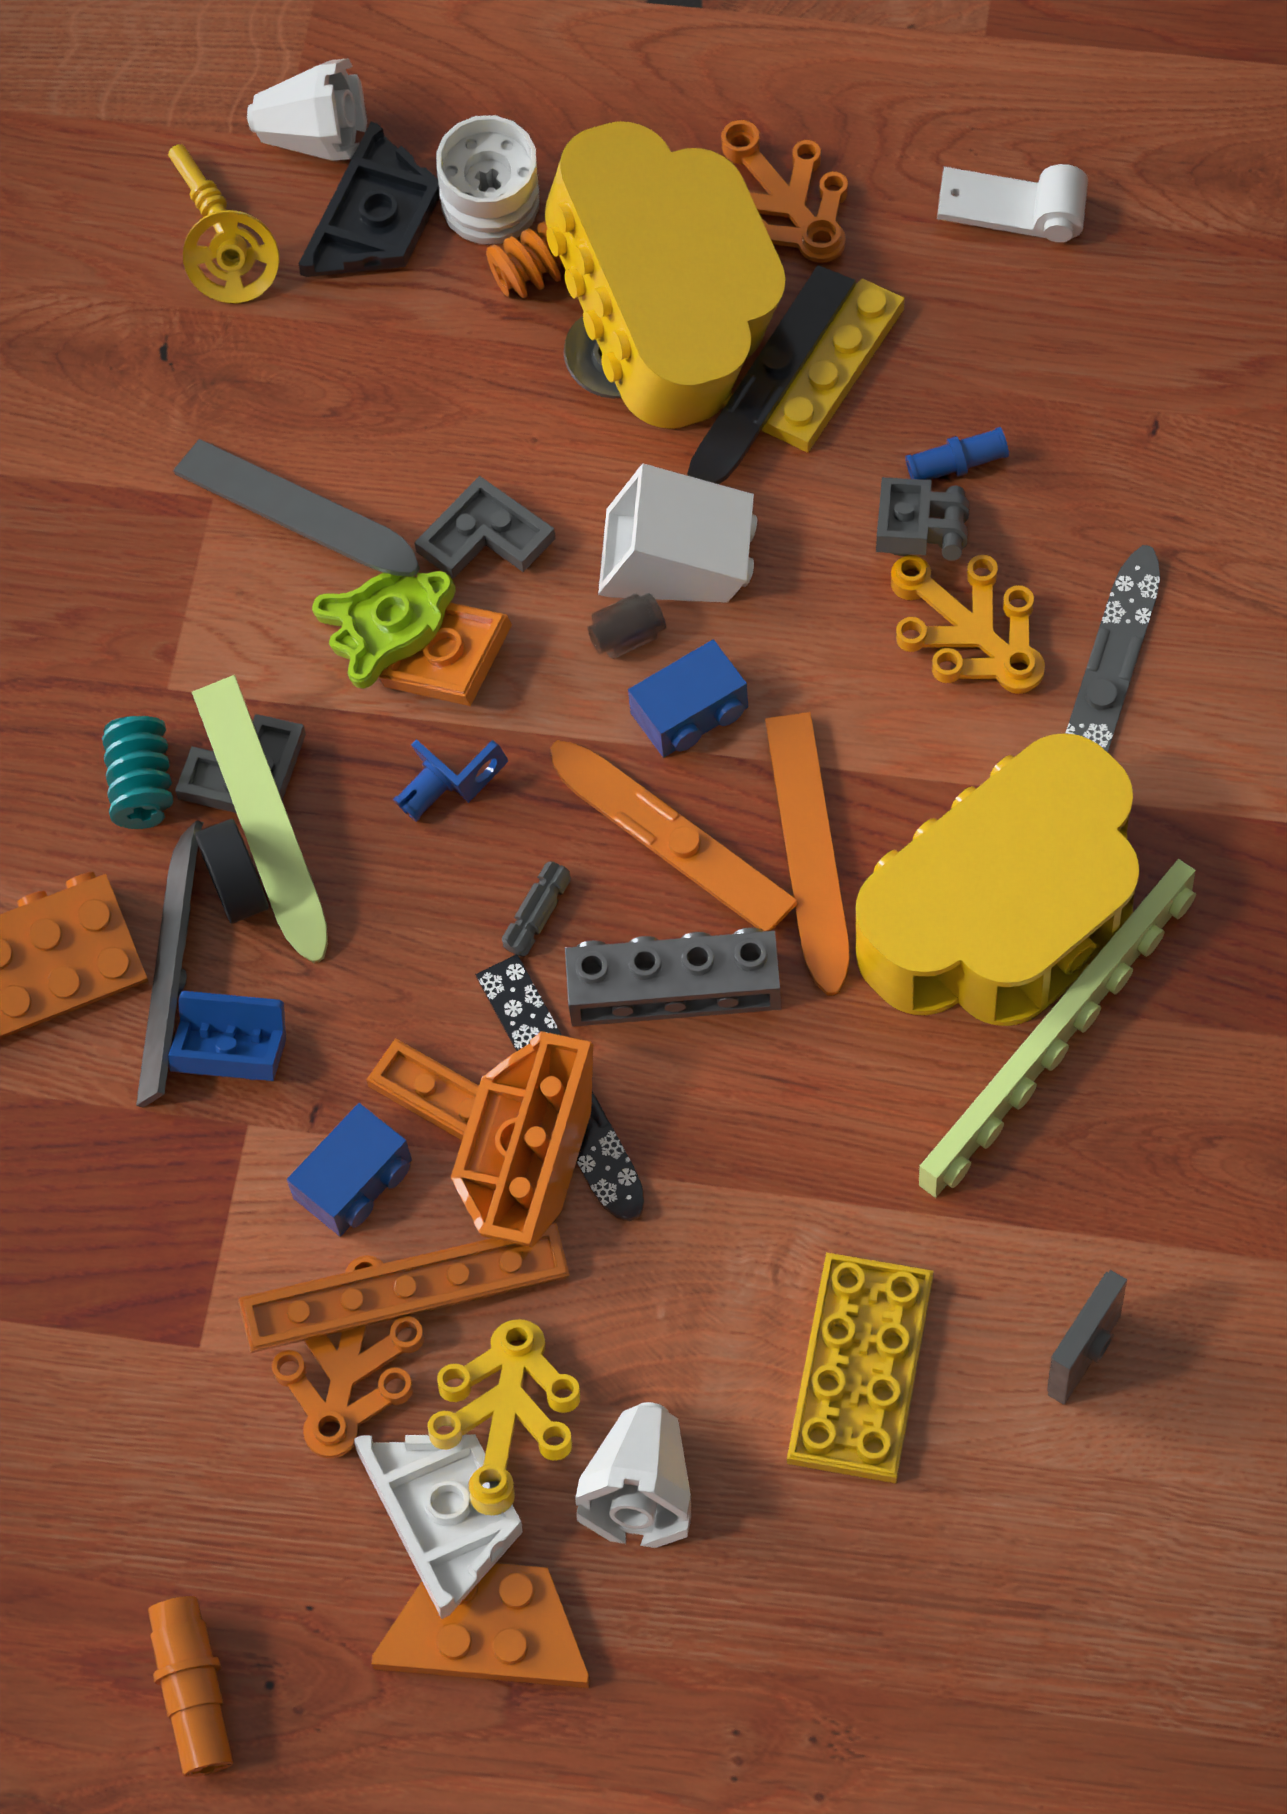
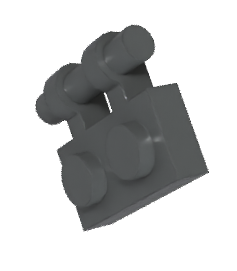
M882 477L876 552L892 553L898 556L911 554L926 555L927 543L940 546L942 556L950 561L959 559L962 550L968 542V529L964 523L968 520L970 505L965 497V490L960 486H951L946 490V493L931 492L932 480Z

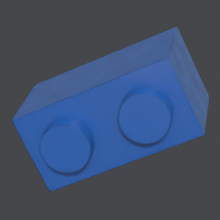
M714 639L628 689L631 715L663 758L676 750L685 751L691 748L700 740L703 734L718 725L727 726L733 723L748 708L747 683Z
M358 1103L286 1180L293 1199L341 1237L350 1226L353 1228L358 1227L367 1219L374 1207L373 1201L387 1187L392 1189L404 1179L409 1171V1163L412 1159L407 1141L361 1103Z

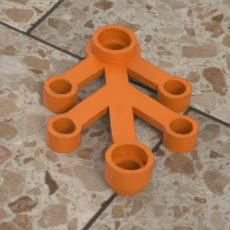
M736 120L727 124L721 134L724 155L733 163L744 164L769 194L749 192L759 214L787 217L796 226L768 225L762 219L772 243L775 245L797 247L806 259L817 263H826L838 258L844 251L846 244L844 230L836 222L839 205L848 196L847 178L839 172H828L821 177L819 192L822 200L818 214L815 217L805 204L812 172L816 171L821 164V149L819 145L811 140H802L795 144L792 150L794 167L790 185L788 186L759 151L760 139L757 127L746 120ZM803 154H811L814 156L811 159L800 158V156ZM835 185L839 186L841 189H839L838 191H829L826 188ZM823 240L827 241L828 243L818 244L815 242Z
M360 1256L350 1262L345 1272L384 1263L374 1256ZM411 1316L398 1318L390 1328V1335L362 1353L361 1350L367 1326L343 1331L338 1351L327 1335L305 1340V1344L331 1381L326 1403L306 1378L307 1368L303 1357L298 1352L283 1350L274 1357L272 1371L277 1382L289 1388L308 1416L303 1426V1436L308 1448L314 1454L329 1459L345 1455L354 1447V1438L358 1437V1427L392 1404L400 1405L409 1400L413 1393L411 1378L405 1370L393 1367L381 1374L378 1381L379 1388L349 1405L354 1385L403 1353H413L421 1348L425 1336L422 1325L416 1318ZM413 1328L417 1331V1335L409 1342H402L397 1338L402 1329ZM288 1361H294L299 1364L298 1370L290 1376L280 1373L281 1366ZM401 1379L406 1383L401 1392L392 1394L386 1391V1386L391 1380ZM327 1422H337L340 1425L338 1433L334 1436L326 1437L321 1434V1428Z

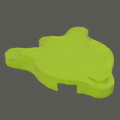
M442 571L427 574L418 572L417 577L381 573L353 591L341 594L325 593L317 596L313 602L312 611L319 622L342 626L341 629L330 637L329 645L336 655L350 659L348 667L349 679L355 687L365 689L372 686L382 671L389 665L414 655L433 640L441 627L446 607L453 599L456 589L451 577Z

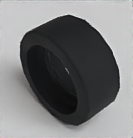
M234 819L226 820L196 832L195 837L230 923H236L268 910L269 905Z

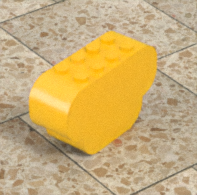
M612 122L584 130L574 136L564 148L545 207V221L549 248L554 256H560L566 270L565 282L567 289L573 298L578 297L583 308V322L587 335L591 340H597L603 354L601 361L605 376L609 382H615L627 408L640 420L660 428H680L709 419L723 408V402L729 397L743 363L759 347L776 307L781 300L785 288V273L779 256L742 175L722 155L701 148H687L671 152L659 135L645 126L632 122Z
M1075 734L1045 736L1030 744L1017 756L1008 755L1004 757L993 768L989 779L978 788L971 786L960 793L953 802L952 809L939 820L931 818L922 824L914 834L913 841L900 852L892 850L883 856L876 864L874 873L862 885L856 900V961L862 977L869 986L889 1005L908 1014L933 1015L946 1011L959 1003L976 1019L999 1026H1011L1029 1021L1064 994L1133 913V900L1138 883L1139 863L1132 845L1127 840L1133 789L1124 768L1100 745L1086 737Z

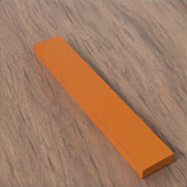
M557 1223L549 1226L533 1247L490 1238L239 1297L238 1302L250 1353L403 1316H410L568 1278L570 1274Z

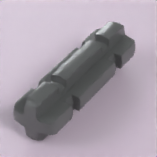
M553 861L544 865L537 877L540 879L539 883L532 885L514 916L516 922L510 923L502 937L503 947L520 957L529 953L536 941L533 939L534 934H540L559 901L556 897L564 893L571 881L570 871Z

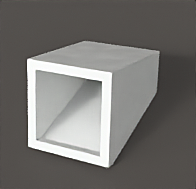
M642 463L606 510L598 595L615 598L728 603L741 587L748 585L753 574L754 560L749 557V547L757 528V516L752 514L754 494Z

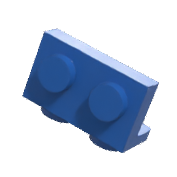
M192 991L181 992L178 1000L180 1023L168 1055L170 1071L274 1081L286 1042L283 1001Z

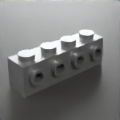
M743 928L737 930L734 934L715 936L705 932H692L679 939L659 940L651 936H641L630 940L629 943L606 944L602 941L592 940L582 942L577 947L565 948L568 1006L572 1027L781 1010L775 931Z

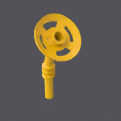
M183 144L173 146L169 150L168 156L191 189L190 198L203 216L189 231L183 247V263L190 281L204 295L220 302L242 303L260 296L274 281L279 267V249L273 234L266 225L254 216L241 211L226 210V199L222 196L216 184L212 180L205 178ZM238 222L245 224L252 228L254 231H256L262 238L264 244L259 245L254 235L248 230L239 227ZM213 226L217 234L212 238L209 247L197 246L201 235L209 227ZM242 237L250 243L251 247L247 246L246 241ZM215 258L217 259V263L219 264V266H220L221 268H219V267L215 264V262L213 261V259H215ZM255 260L266 263L261 276L251 284L243 286L241 275H244L253 267ZM205 262L208 270L217 278L226 281V285L221 286L211 281L202 272L199 264Z

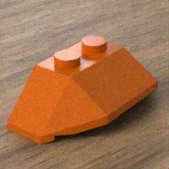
M542 1031L529 1040L530 1044L511 1054L481 1078L451 1174V1179L478 1232L482 1236L533 1247L562 1211L591 1115L594 1048L592 1042Z

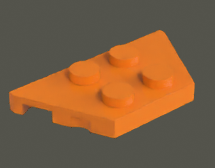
M495 1563L455 1610L443 1619H441L427 1589L421 1581L372 1655L371 1661L374 1670L589 1688L590 1682L587 1669L552 1577L546 1567Z

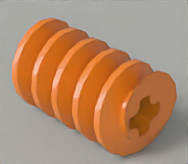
M546 221L538 224L537 234L531 229L522 231L520 242L514 237L505 239L503 250L495 244L487 248L486 255L492 274L506 297H509V289L512 288L521 298L527 297L526 282L529 280L538 290L544 289L543 274L546 272L555 282L562 280L560 266L563 263L560 256H554L549 248L546 235Z

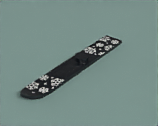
M517 954L475 974L516 1051L530 1044L529 1040L541 1031L561 1035ZM592 1091L591 1115L576 1163L591 1191L603 1208L616 1218L632 1221L639 1218L643 1211L644 1197L642 1184L630 1158Z

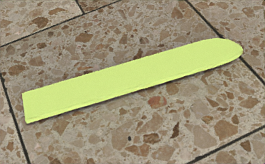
M235 675L195 690L192 694L276 920L286 940L301 956L313 963L320 962L325 957L328 945L327 923L324 911Z

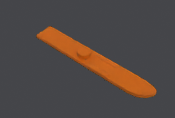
M811 712L765 718L793 897L798 901L795 910L802 952L807 969L815 984L826 995L834 996L839 993L846 980L849 966V942Z
M557 740L550 747L554 768L562 782L578 797L754 927L763 931H772L798 904L797 899L606 759L587 748L571 742Z

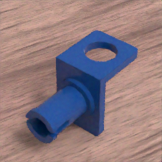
M416 739L411 746L423 761L422 765L425 768L398 796L393 798V801L406 814L409 813L410 818L415 822L420 819L421 815L446 790L450 792L455 790L469 803L507 764L508 758L500 745L492 740L457 776ZM491 760L489 766L485 769V771L476 777V774L478 773L479 769L487 761Z

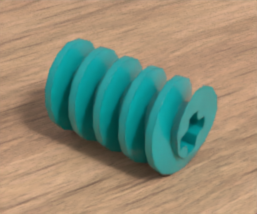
M130 716L112 720L105 725L102 738L103 746L106 750L104 762L107 768L106 780L109 786L107 795L111 804L109 809L111 821L120 827L128 829L155 827L162 823L165 818L162 811L171 807L174 802L172 793L167 791L172 785L170 775L165 773L170 767L168 757L163 755L168 750V743L162 737L166 732L165 722L151 716Z

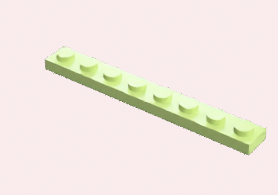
M1180 859L1174 863L919 1166V1186L936 1198L946 1185L954 1188L960 1183L971 1166V1162L968 1159L981 1145L986 1149L996 1140L1004 1126V1122L1001 1120L1012 1107L1019 1110L1027 1103L1037 1086L1034 1080L1044 1068L1052 1071L1058 1066L1069 1049V1045L1066 1042L1078 1029L1083 1033L1093 1024L1101 1010V1006L1098 1004L1109 991L1117 994L1124 987L1133 972V968L1130 966L1141 953L1146 957L1149 956L1162 940L1165 933L1162 928L1172 916L1180 919L1186 913L1196 896V893L1192 891L1196 870Z

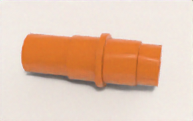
M184 1596L154 1604L148 1609L152 1627L150 1636L158 1669L154 1672L153 1678L155 1684L161 1685L167 1716L172 1721L183 1776L196 1777L224 1770L232 1766L234 1762L222 1712L224 1703L217 1676V1671L221 1669V1662L218 1657H213L207 1625L202 1620L198 1598L195 1596Z

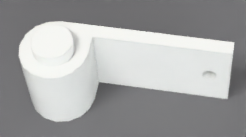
M1064 164L1046 168L1042 172L1038 183L944 167L937 219L1047 238L1053 242H1066L1080 235L1083 231L1088 176L1080 168Z

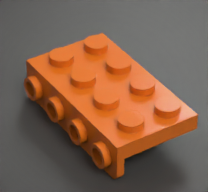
M94 872L80 874L65 883L67 889L49 896L46 891L31 893L17 901L18 908L0 914V1039L148 982L106 874L96 877Z

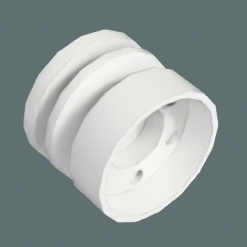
M496 115L474 116L457 123L443 136L436 151L441 209L449 227L463 239L479 244H502L509 237H519L522 231L528 229L533 224L539 210L536 148L529 134L514 121Z

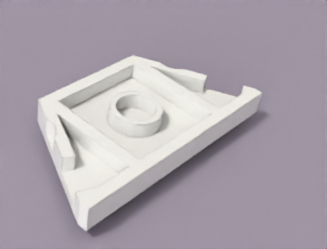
M465 1434L457 1446L443 1450L436 1448L431 1443L428 1435H405V1442L373 1443L372 1435H361L354 1438L356 1451L441 1619L449 1616L523 1532L521 1520L513 1505L504 1513L491 1516L478 1512L471 1503L469 1480L472 1474L483 1466L485 1452L475 1434ZM491 1481L482 1486L485 1488H495L500 1482Z

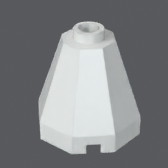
M349 58L330 60L254 95L253 104H250L247 110L250 130L256 133L260 141L265 144L332 161L351 159L360 144L355 143L356 130L366 132L367 117L362 83L357 74L348 75L346 69L353 67Z
M646 1402L622 1412L579 1479L576 1493L578 1522L610 1542L626 1544L625 1533L644 1535L640 1546L657 1548L688 1536L691 1521V1493L678 1418L670 1414L664 1406Z

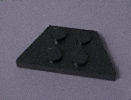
M370 122L298 263L302 276L313 277L406 267L440 198L438 179L428 169L418 166L414 161V157L404 147L400 146L397 148L384 136L383 128L377 123Z

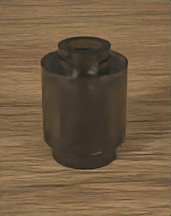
M635 593L592 613L593 624L587 627L590 640L599 654L606 652L612 659H615L656 640L657 633L666 629V622L657 601L650 593L643 596Z

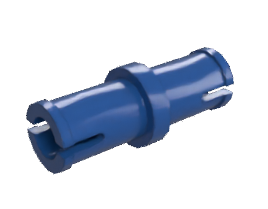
M998 427L995 430L961 440L957 436L947 438V444L914 455H906L905 460L911 479L931 480L952 473H956L958 477L968 474V468L999 458L1009 457V450L1001 427Z

